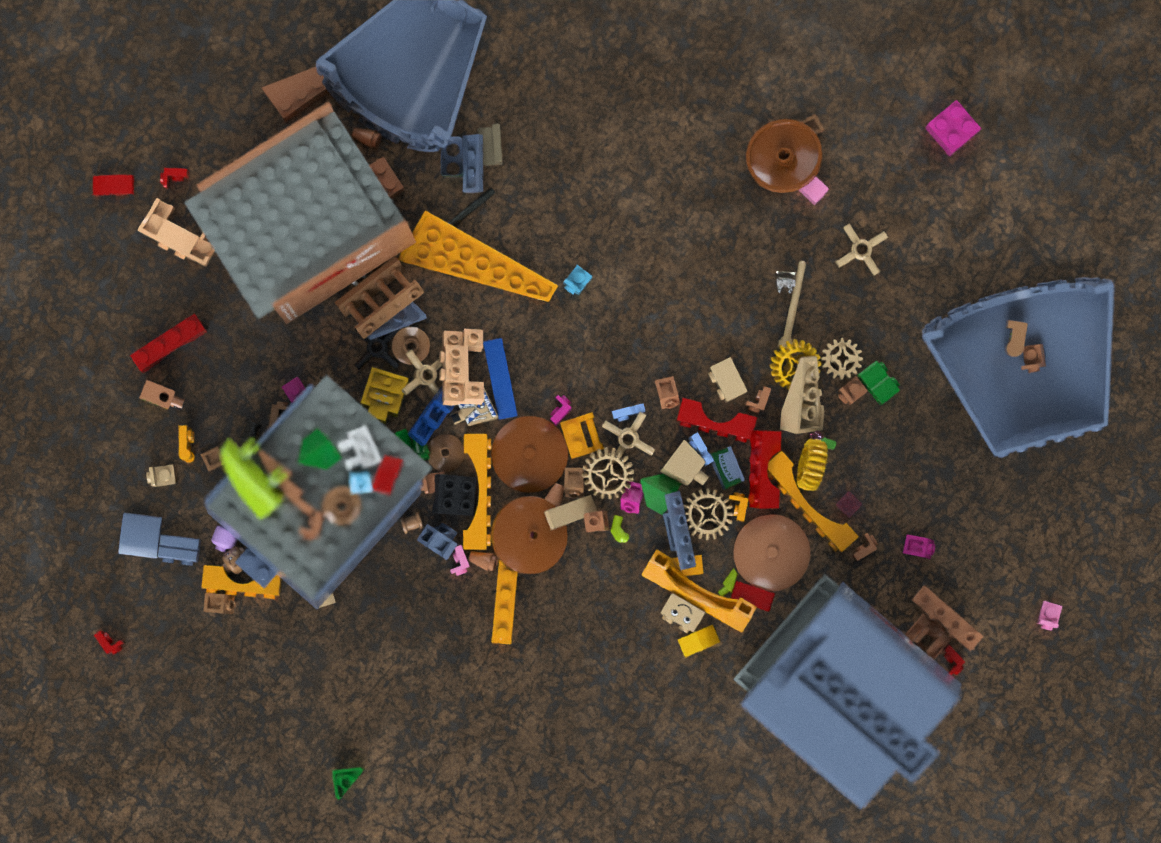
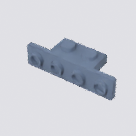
M681 492L665 494L668 513L663 514L670 550L677 551L681 570L695 567L696 562Z

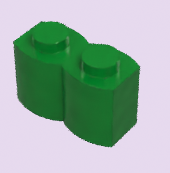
M876 360L859 373L857 377L881 406L900 391L898 388L900 384L894 377L890 378L886 373L888 371L887 367L882 362L878 363Z

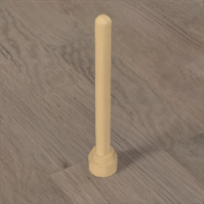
M805 261L798 263L784 336L778 341V349H780L779 345L786 347V341H789L790 344L793 343L791 335L806 267Z

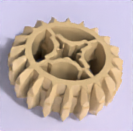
M605 447L604 454L598 449V456L591 453L590 456L593 460L587 458L585 462L588 465L583 466V470L588 471L582 474V477L588 478L584 481V484L591 483L588 491L595 489L594 496L601 492V499H604L605 494H608V499H612V493L618 498V491L624 494V487H631L627 481L631 482L634 479L632 476H629L634 474V470L628 469L632 466V462L625 463L629 457L621 458L622 451H619L618 455H616L615 448H612L611 453H608V447ZM609 459L606 466L594 467L597 462ZM614 460L621 465L624 474L614 469ZM609 465H611L610 470L613 476L610 475L606 482V473H604L603 471L606 472V470L609 468ZM592 473H596L597 476L602 478V486L594 480ZM622 480L617 486L608 488L610 481Z
M709 488L706 489V494H703L702 489H699L700 496L698 497L693 492L691 495L694 500L692 501L690 498H687L686 501L690 505H683L684 509L688 510V512H685V516H688L686 520L690 523L688 530L694 529L691 535L694 536L696 532H699L698 539H701L702 535L706 534V540H709V534H712L713 539H716V532L723 536L724 533L721 529L729 530L725 523L732 524L733 522L727 519L728 516H734V513H728L727 511L732 509L733 506L729 505L726 507L725 505L729 502V499L727 498L722 501L721 498L724 494L721 493L717 497L716 489H714L713 494H710ZM702 499L714 500L709 507H703L697 503ZM718 504L723 509L722 521L715 515V509ZM714 506L711 512L713 517L711 519L708 517V519L701 522L705 515L702 510L706 509L707 511ZM693 507L701 515L697 524L692 519ZM708 521L718 525L713 530L701 529L704 523Z

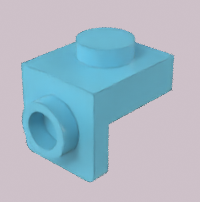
M369 470L349 472L351 493L371 491Z

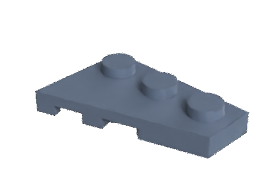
M412 302L370 334L368 338L372 340L426 319V314Z

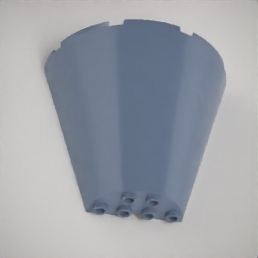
M393 0L316 61L317 73L320 76L323 75L322 83L331 96L348 113L353 110V113L360 116L359 122L369 129L377 130L378 133L382 134V137L398 144L400 140L408 143L407 148L423 152L439 151L441 147L445 148L451 138L487 16L481 10L469 6L464 0Z

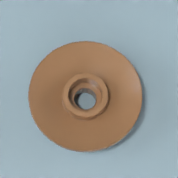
M405 327L399 330L392 341V351L395 357L404 364L413 365L406 355L410 351L408 345L413 343L415 344L413 352L422 362L430 351V341L426 333L417 327Z
M438 435L428 445L431 452L428 462L437 471H454L464 460V446L453 435ZM444 449L449 451L448 456L442 455Z
M344 486L330 490L322 502L324 516L330 522L337 525H346L353 522L359 516L362 507L359 495L351 493V488ZM345 505L346 509L341 511L339 507Z

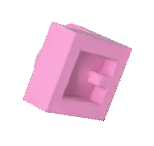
M460 545L455 547V552L452 554L456 564L460 563L461 566L450 570L451 574L456 573L457 576L466 573L467 568L470 567L463 547Z
M1046 601L1042 602L1037 621L1038 624H1041L1042 629L1052 631L1053 628H1058L1062 606Z

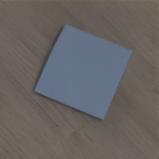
M124 513L119 554L157 558L162 517Z

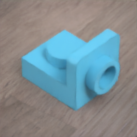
M577 265L567 279L563 281V284L566 285L564 288L572 295L574 293L579 295L591 280L592 275Z

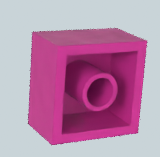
M955 100L929 122L925 129L944 151L951 156L979 133L981 127L963 106Z

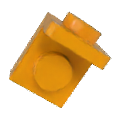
M734 492L733 495H729V500L740 502L739 505L735 504L734 516H737L736 521L744 522L748 498H745V494Z

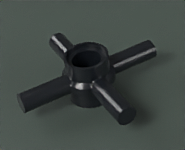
M400 329L385 334L382 338L377 337L370 340L366 337L364 340L368 343V352L354 366L360 370L372 357H381L395 371L400 365L387 353V343ZM381 343L382 350L377 353L373 352V344Z

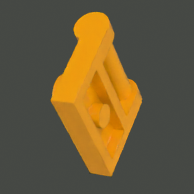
M593 412L560 422L571 460L597 452L598 449H604L603 443H600L593 421ZM586 421L593 446L589 448L580 424Z
M179 426V457L187 463H192L195 460V455L191 452V443L195 442V433L188 426Z

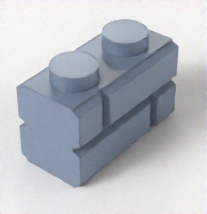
M161 534L158 557L163 558L162 562L174 563V560H181V564L193 566V562L198 563L201 540Z

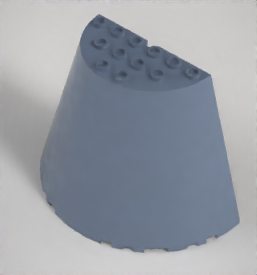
M1086 277L1076 278V283H1067V280H1056L1038 283L1036 287H1029V289L1028 286L1004 291L978 299V303L971 305L969 302L961 307L954 308L947 313L948 317L942 319L941 316H938L922 329L925 342L994 456L999 458L1006 457L1013 451L1024 452L1031 446H1045L1048 440L1054 439V442H1060L1065 440V437L1072 435L1073 437L1082 436L1086 431L1092 430V432L1102 430L1104 426H1108L1114 298L1113 281L1105 278L1100 281V278ZM1007 320L1028 323L1024 346L1043 344L1046 367H1039L1040 371L1028 373V369H1021V366H1025L1023 352L1017 357H1010L1006 354L1005 345L1009 342L1010 329L1005 328Z

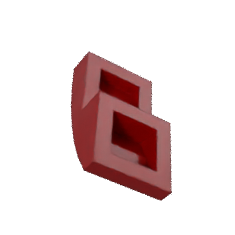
M134 175L93 176V195L134 194Z
M385 455L377 470L371 489L391 495L395 481L399 479L404 460Z
M736 581L731 595V599L739 600V598H742L758 609L770 612L775 593Z

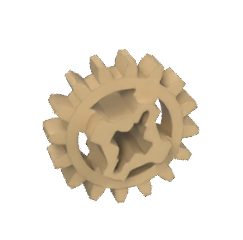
M843 338L840 339V343L836 339L833 340V345L828 343L826 346L829 350H823L822 353L826 356L821 357V360L826 362L822 368L829 369L826 374L828 375L832 372L833 378L835 379L839 375L840 380H843L844 375L850 379L851 372L856 375L858 372L855 368H861L858 361L863 360L862 357H858L862 351H856L857 344L852 346L850 345V339L845 343ZM838 347V352L835 355H830L831 351ZM846 348L850 349L853 355H850L846 351ZM841 353L843 355V358L847 359L843 362V365L841 364L840 360H837V358L840 357ZM830 363H834L838 367V371ZM854 363L852 368L846 371V365Z

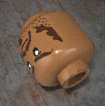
M234 546L222 555V560L224 561L222 566L228 573L232 571L234 574H239L243 571L235 563L245 552L242 546Z

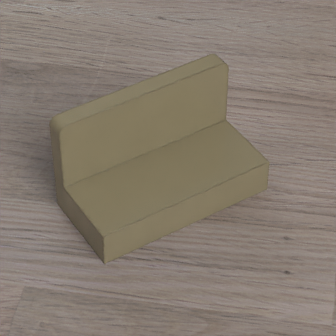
M492 124V127L478 128V134L483 135V166L503 165L500 124Z

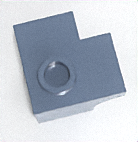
M441 523L438 527H431L427 524L417 541L447 560L457 546V543L452 540L458 532L444 523Z

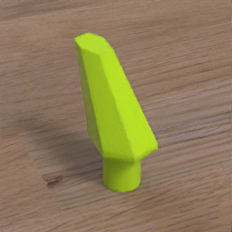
M734 568L722 583L724 587L718 591L720 596L724 597L728 592L732 594L738 576Z

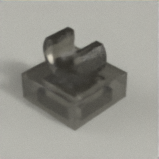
M776 271L778 293H781L783 286L788 287V293H791L792 287H795L796 283L795 273Z

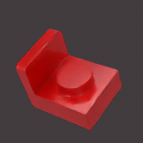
M164 168V173L160 174V184H163L165 189H169L170 178H172V181L183 182L184 179H189V170L184 168Z
M99 631L94 634L106 654L112 653L115 655L123 649L122 645L125 642L120 640L112 645L113 639L108 632Z
M947 645L943 649L945 653L943 657L950 664L955 663L947 672L951 675L953 673L957 675L964 669L962 665L965 661L950 645Z

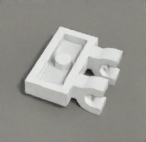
M366 425L347 433L349 439L337 443L340 453L353 447L357 457L345 461L348 471L359 465L364 470L381 463V458Z

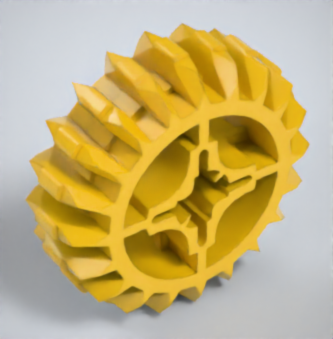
M796 339L793 340L792 344L786 341V347L779 345L781 350H774L776 357H771V361L774 363L770 364V368L773 369L771 375L775 376V382H780L779 385L781 387L786 386L787 390L790 389L793 378H788V376L794 375L797 369L793 366L791 360L799 364L802 357L816 356L818 367L822 366V363L818 361L821 357L819 354H816V348H812L810 343L805 345L804 340H801L798 344ZM795 352H803V353H804V354H800V355H798V356H792V355H791L792 353H795ZM786 358L787 364L783 367L784 369L782 370V363Z
M808 439L804 444L796 473L797 486L799 488L814 491L820 486L828 457V449L825 442L818 439Z

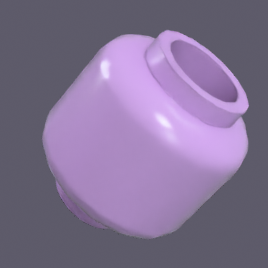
M221 525L216 526L211 539L212 543L216 545L215 549L222 552L232 549L238 541Z

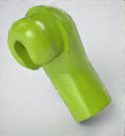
M614 515L611 533L616 541L626 543L629 540V534L625 533L621 528L623 517Z

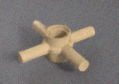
M850 223L843 228L853 242L850 253L835 261L837 266L840 268L855 258L864 260L875 276L880 270L870 256L872 247L887 239L888 236L885 232H882L869 241L859 239ZM857 246H865L867 252L865 254H859L857 252Z
M413 350L408 351L406 355L416 370L414 371V380L406 385L402 392L408 395L421 384L428 385L435 395L440 389L435 383L436 371L442 366V363H439L438 359L431 366L422 365ZM424 370L428 375L426 380L423 377Z
M639 412L632 426L623 430L605 420L602 427L618 436L620 446L615 452L616 455H618L619 451H622L624 454L627 448L637 447L652 456L655 449L640 441L637 433L646 417L644 413ZM625 434H631L634 440L632 442H626L623 436Z

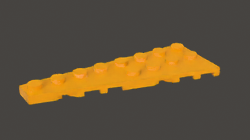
M426 210L412 233L416 243L403 250L398 257V260L401 262L550 302L558 287L555 283Z

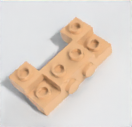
M156 198L150 211L140 224L138 231L158 242L157 246L166 251L169 248L174 250V255L183 260L187 257L207 267L215 250L205 234L202 233L201 237L168 221L175 208Z
M483 330L443 331L442 351L439 354V363H442L439 380H442L443 405H482L484 401V382L469 381L468 351H482Z

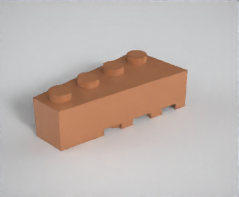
M316 67L262 87L263 92L285 122L328 93L322 83L324 77L323 75H318Z

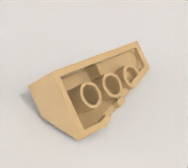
M816 356L800 358L782 408L781 430L795 434L823 430L824 406L820 403L822 391L818 389L817 381L820 377Z

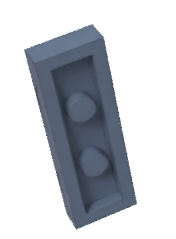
M480 134L463 136V193L483 192V135Z

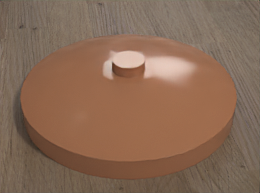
M763 515L751 520L740 530L733 548L734 563L740 576L751 586L771 592L784 590L797 583L806 572L810 561L809 541L802 528L791 519L781 515Z

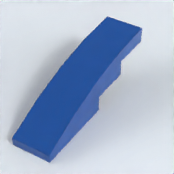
M502 338L483 341L499 420L516 417L518 415Z
M442 386L408 433L421 446L426 445L434 430L439 428L446 415L455 406L443 405Z

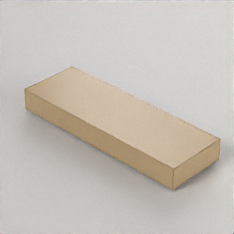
M589 495L547 510L544 514L551 530L583 519L585 513L597 512V508L592 496Z

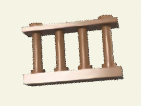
M396 256L334 302L345 317L351 314L359 323L355 328L363 339L424 293L416 280L409 283L402 273L406 270ZM395 279L404 287L396 295L387 286ZM380 290L389 299L381 307L372 298ZM366 302L374 312L364 319L357 308Z

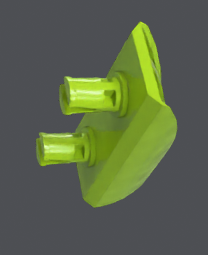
M253 438L241 449L228 439L221 450L227 474L241 498L261 520L281 503L285 494L277 485L288 474L284 472L277 476L282 470V467H278L277 470L267 477L248 458L260 448L259 444L249 448L254 442Z

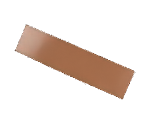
M260 450L259 456L270 475L278 467H282V470L277 476L284 472L288 474L277 485L280 490L309 518L313 516L315 510L301 500L304 492L290 482L293 474Z

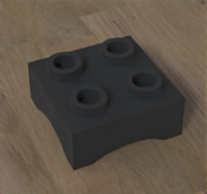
M436 474L432 513L474 516L476 477Z

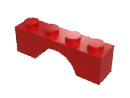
M194 313L130 356L140 372L145 373L159 364L168 354L187 343L193 342L205 334L207 330Z
M682 398L677 422H680L682 427L691 428V425L699 427L698 431L709 433L710 430L715 431L717 436L728 438V435L736 437V441L746 443L747 440L750 441L751 431L754 430L757 417L738 413L728 422L717 423L710 420L704 414L701 402Z
M752 430L750 438L749 507L759 509L779 508L780 489L770 482L767 469L772 456L781 451V431Z

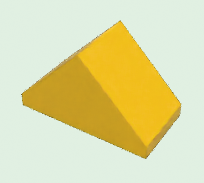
M710 625L678 639V643L684 656L687 657L720 643L714 626Z

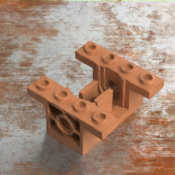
M925 585L911 600L924 612L904 635L933 660L936 659L952 639L958 640L969 651H972L984 637ZM924 635L930 638L928 646L921 644V639Z

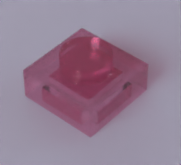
M848 491L835 506L850 518L862 506V503Z

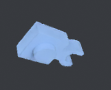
M644 403L612 411L613 420L618 419V422L629 420V416L645 412Z
M698 432L689 438L690 442L688 444L705 460L706 463L704 465H709L714 460L708 453L706 445Z

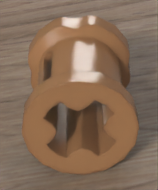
M419 512L407 518H400L405 534L413 529L424 528Z

